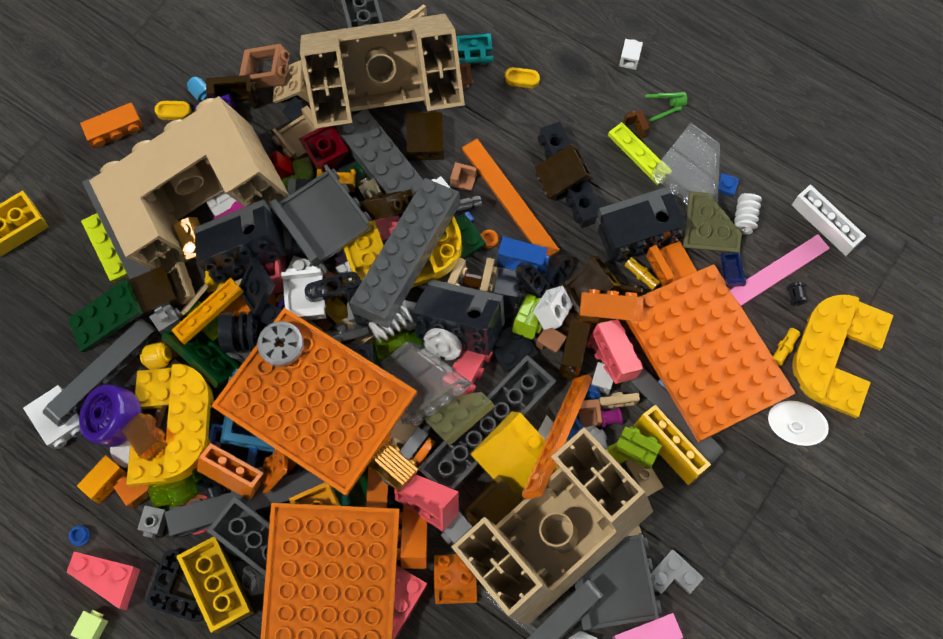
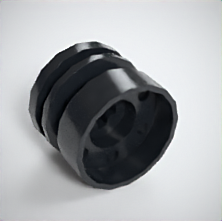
M242 311L238 320L235 312H221L218 318V339L222 353L237 352L239 343L243 352H247L249 348L252 352L257 345L260 335V324L257 320V315H254L252 311H249L248 315L246 311Z

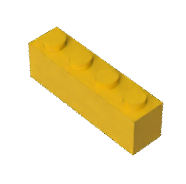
M656 405L642 414L634 424V427L639 429L643 436H652L659 441L658 443L662 445L659 454L687 485L691 484L711 465Z

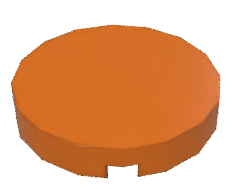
M431 438L424 443L413 459L417 468L423 463L429 451L435 445V441Z

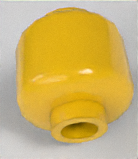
M160 342L145 346L140 355L141 363L149 370L164 368L172 359L170 348Z

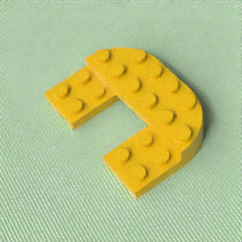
M454 216L412 287L427 283L430 279L437 280L445 276L458 263L462 251V241ZM375 220L370 222L372 227L370 231L344 248L351 272L357 273L361 282L384 246Z
M851 295L832 296L818 304L807 319V325L797 352L793 357V374L800 384V389L812 400L853 418H858L870 382L835 368L845 337L880 351L885 342L893 315L859 302L858 297Z
M172 364V368L137 371L135 395L139 399L141 410L162 408L163 404L169 407L166 442L130 445L126 484L132 487L181 481L193 474L192 471L198 466L199 456L211 443L208 436L210 405L214 403L212 389L199 372L182 364Z

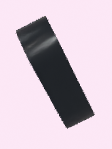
M209 477L195 482L197 493L206 497L213 498L226 492L225 486Z

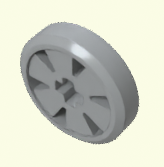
M279 321L268 325L262 330L257 346L260 355L267 363L283 367L292 364L300 357L304 341L297 327L291 323ZM279 340H281V342H284V346L282 348L280 346H277V342Z

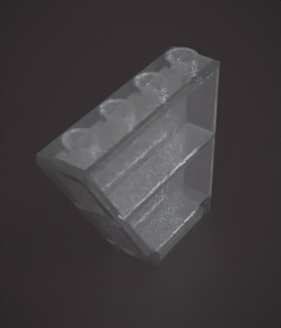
M690 123L650 176L665 187L669 186L672 194H676L686 204L689 191L708 192L718 204L720 144Z
M406 342L381 362L383 370L394 375V377L417 391V395L401 416L403 424L420 425L425 418L435 414L440 407L449 404L451 399L464 393L465 389L471 385L467 378L420 344Z

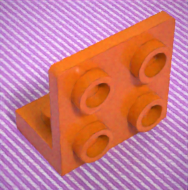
M680 241L661 249L654 245L649 248L646 255L662 286L697 272Z
M274 449L270 457L265 459L263 464L265 472L262 484H264L263 493L266 494L269 493L283 475L287 476L297 464L276 449Z
M457 554L435 555V604L477 603L476 576Z

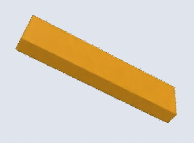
M229 278L176 325L172 332L185 345L244 291L232 278Z

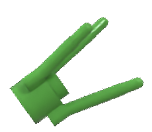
M685 92L645 95L646 98H669L670 105L674 106L673 109L650 118L649 122L658 120L673 112L682 111V106L687 105V95Z

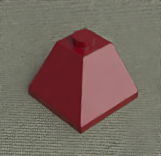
M334 126L318 128L299 138L316 173L317 169H322L321 171L326 172L325 165L330 170L335 169L349 152Z

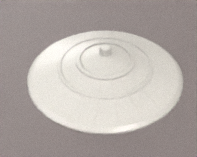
M784 401L776 404L769 411L768 421L772 430L779 437L790 443L804 446L814 445L823 441L828 434L829 428L825 417L816 408L806 403Z

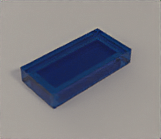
M740 252L721 253L720 259L726 286H745L746 278Z

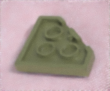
M689 191L685 219L687 226L684 230L682 246L685 248L739 252L742 233L719 207L713 197L708 192Z
M482 392L432 398L417 413L450 446L495 406Z

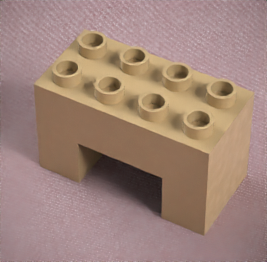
M446 14L301 35L300 55L314 129L352 123L351 111L424 100L427 111L465 105L455 28Z
M220 97L200 102L194 113L183 120L171 121L165 126L162 134L152 140L137 143L132 148L131 154L120 161H112L105 164L101 168L100 174L89 180L125 257L151 270L164 266L169 273L178 262H184L185 264L191 260L185 258V252L181 248V241L178 240L179 237H177L178 234L173 224L208 200L225 191L226 194L244 207L264 200L271 208L269 202L276 199L279 203L290 196L252 125Z
M585 427L551 456L559 469L551 475L541 497L524 499L497 525H494L484 517L451 546L508 617L526 625H530L653 512L645 491Z

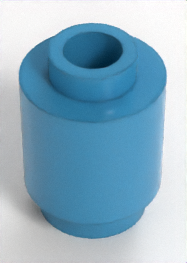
M191 78L187 82L188 91L199 103L208 99L206 83L201 78Z

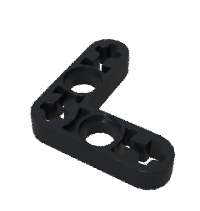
M559 256L545 278L531 263L521 262L516 267V276L536 298H542L545 294L544 291L559 287L561 282L566 281L574 267V261L570 256ZM557 275V282L554 284L553 278ZM537 278L538 284H537V286L534 288L533 283H534V280Z
M346 272L307 284L304 289L305 297L310 302H318L346 294L349 303L362 282L357 273ZM349 278H352L354 285L347 283ZM340 280H342V283L344 284V288H341V282H340ZM329 283H336L338 289L329 291L327 285ZM322 285L324 286V294H322L321 290ZM311 289L317 291L316 296H313L312 293H310ZM352 312L357 325L363 327L371 322L367 319L359 318L360 316Z
M168 550L162 557L148 593L147 605L160 612L192 622H200L204 619L202 612L200 616L196 615L195 618L193 613L186 612L187 603H190L188 608L197 609L199 606L197 602L171 594L181 565L177 559V562H173L170 567L171 562L168 561V558L173 557L174 554L175 558H177L176 556L181 553L176 550ZM164 567H170L171 569H174V572L172 573L168 570H164ZM169 574V584L162 586L160 584L161 576ZM160 594L159 598L168 602L166 605L157 603L155 606L153 598L158 597ZM176 600H180L182 603V608L179 612H173L171 608L172 603Z

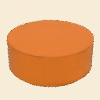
M485 230L481 233L482 238L486 242L483 248L493 249L497 246L498 235L495 231Z

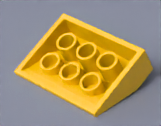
M512 411L471 453V456L493 480L499 475L524 500L525 498L522 496V493L545 444V439L520 412ZM557 464L555 465L552 474L559 469Z

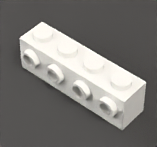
M809 185L801 192L792 204L801 215L845 256L855 249L866 237L812 185Z

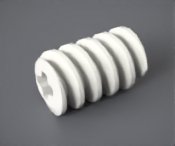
M744 193L737 200L734 225L744 235L752 234L753 230L758 227L756 222L759 221L757 216H759L760 211L758 209L761 208L760 203L762 201V198L758 195Z
M401 305L388 329L372 321L369 322V328L381 343L380 338L388 340L387 333L392 336L395 335L394 328L400 332V324L407 327L406 320H409L411 323L414 321L406 307Z

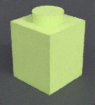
M92 609L91 612L83 611L70 635L78 639H99L108 621L102 618L104 614Z

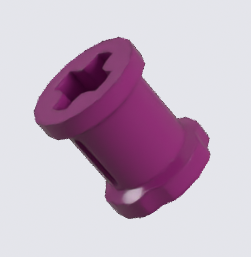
M619 407L610 411L601 410L602 428L608 424H622V414Z

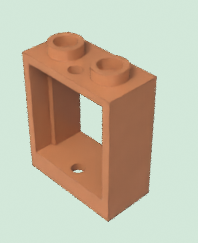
M281 44L244 50L239 76L250 75L252 82L256 83V89L283 85L287 74L290 53ZM273 59L271 72L257 74L261 60Z

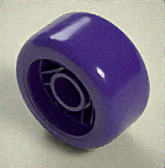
M107 384L95 388L86 397L80 410L79 426L84 438L91 443L112 448L127 443L134 436L140 424L141 405L139 399L132 391Z

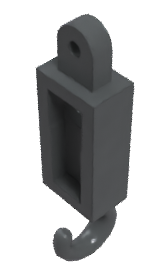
M427 423L422 429L417 428L401 448V454L405 458L413 460L427 441L431 431V427ZM381 477L382 481L385 484L390 485L387 481L384 480V478Z

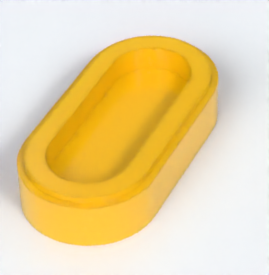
M512 67L505 72V82L510 86L535 88L540 81V75L535 70Z
M161 101L156 104L155 113L162 120H183L192 114V109L184 101Z

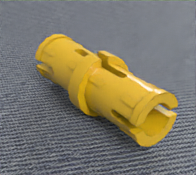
M633 257L624 265L652 291L660 284V281L649 272V269L647 267L644 268Z
M794 328L788 330L783 341L779 342L778 349L772 357L779 366L783 365L787 355L793 351V346L801 335Z

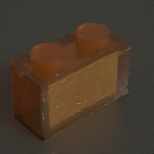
M139 412L122 431L138 456L152 461L167 446L164 439L165 434L155 426L156 420L150 414L145 415Z

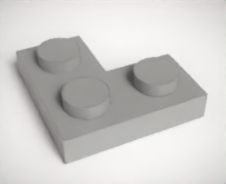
M673 549L650 573L651 580H656L657 590L660 595L673 580L688 594H691L704 579Z

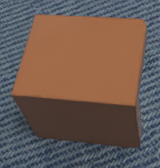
M455 162L450 177V186L472 191L477 168Z
M545 329L537 339L536 347L541 350L547 347L557 353L560 347L565 344L567 337L555 329Z
M599 399L584 400L578 412L580 423L585 428L592 425L600 427L602 417Z

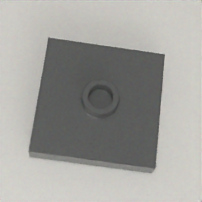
M355 323L340 325L334 329L323 331L338 342L369 334L368 327H362Z

